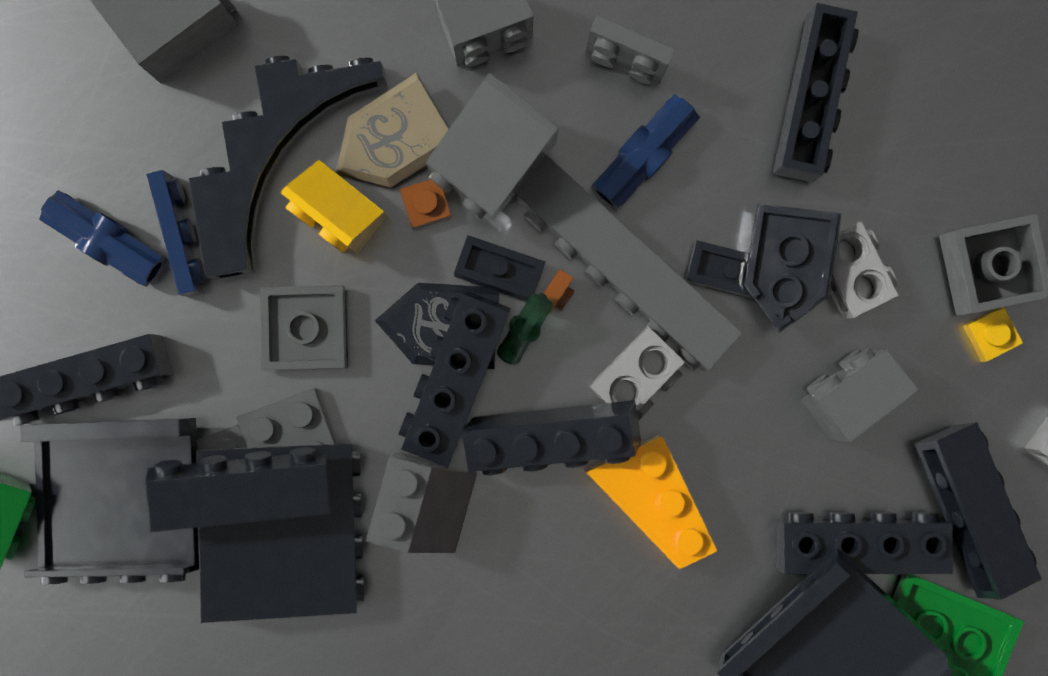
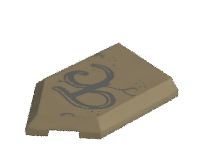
M415 73L348 117L336 169L338 175L392 188L426 166L427 159L450 127L418 73Z

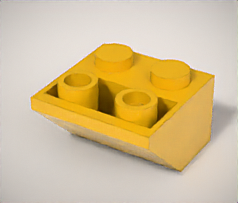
M320 160L316 161L280 192L290 200L285 207L310 228L316 222L319 223L323 229L318 234L343 254L348 248L359 254L388 217L381 208Z

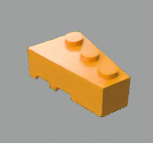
M657 434L640 442L636 455L631 456L630 460L626 462L609 464L603 460L584 469L679 570L717 552L663 436Z

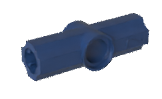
M674 94L656 112L655 116L646 126L641 125L618 151L620 153L618 157L591 187L607 204L617 210L630 198L646 178L650 179L672 155L673 151L671 150L700 119L694 107L684 98Z
M57 190L54 195L48 197L42 206L39 217L40 221L75 242V247L103 265H111L136 283L147 287L162 270L166 257L129 235L130 231L121 224L98 211L97 213L93 212L70 195Z

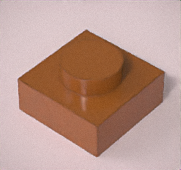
M430 179L400 189L413 230L452 218L444 191Z
M559 269L536 306L549 315L554 307L562 311L575 290L569 287L573 277Z

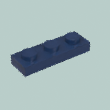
M164 170L148 173L146 175L178 295L189 298L203 294L202 283L206 282L204 266L200 258L195 259L191 246V243L196 242L194 228L189 218L184 219L180 205L185 202L183 187L179 179H174L172 175Z

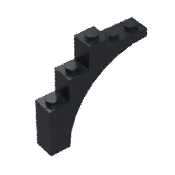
M285 55L267 58L265 64L255 66L263 115L258 116L256 111L239 112L233 115V120L222 122L230 171L226 172L225 167L206 168L200 171L201 176L189 178L205 277L218 280L255 273L252 241L256 210L266 180L279 157L304 127L329 108L357 94L386 87V75L381 61L374 62L373 58L369 57L351 60L349 66L333 69L332 65H317L309 68V73L303 74L302 67L296 59L290 60V57Z

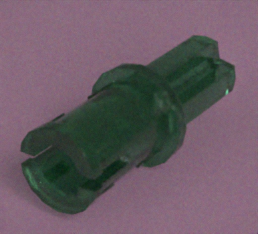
M542 292L539 295L532 294L520 314L513 316L509 322L510 330L497 349L498 357L505 363L511 365L518 364L529 344L537 341L541 335L540 327L553 308V303L547 299L546 294Z

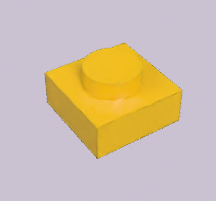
M1005 307L997 308L963 325L981 362H987L1023 344Z

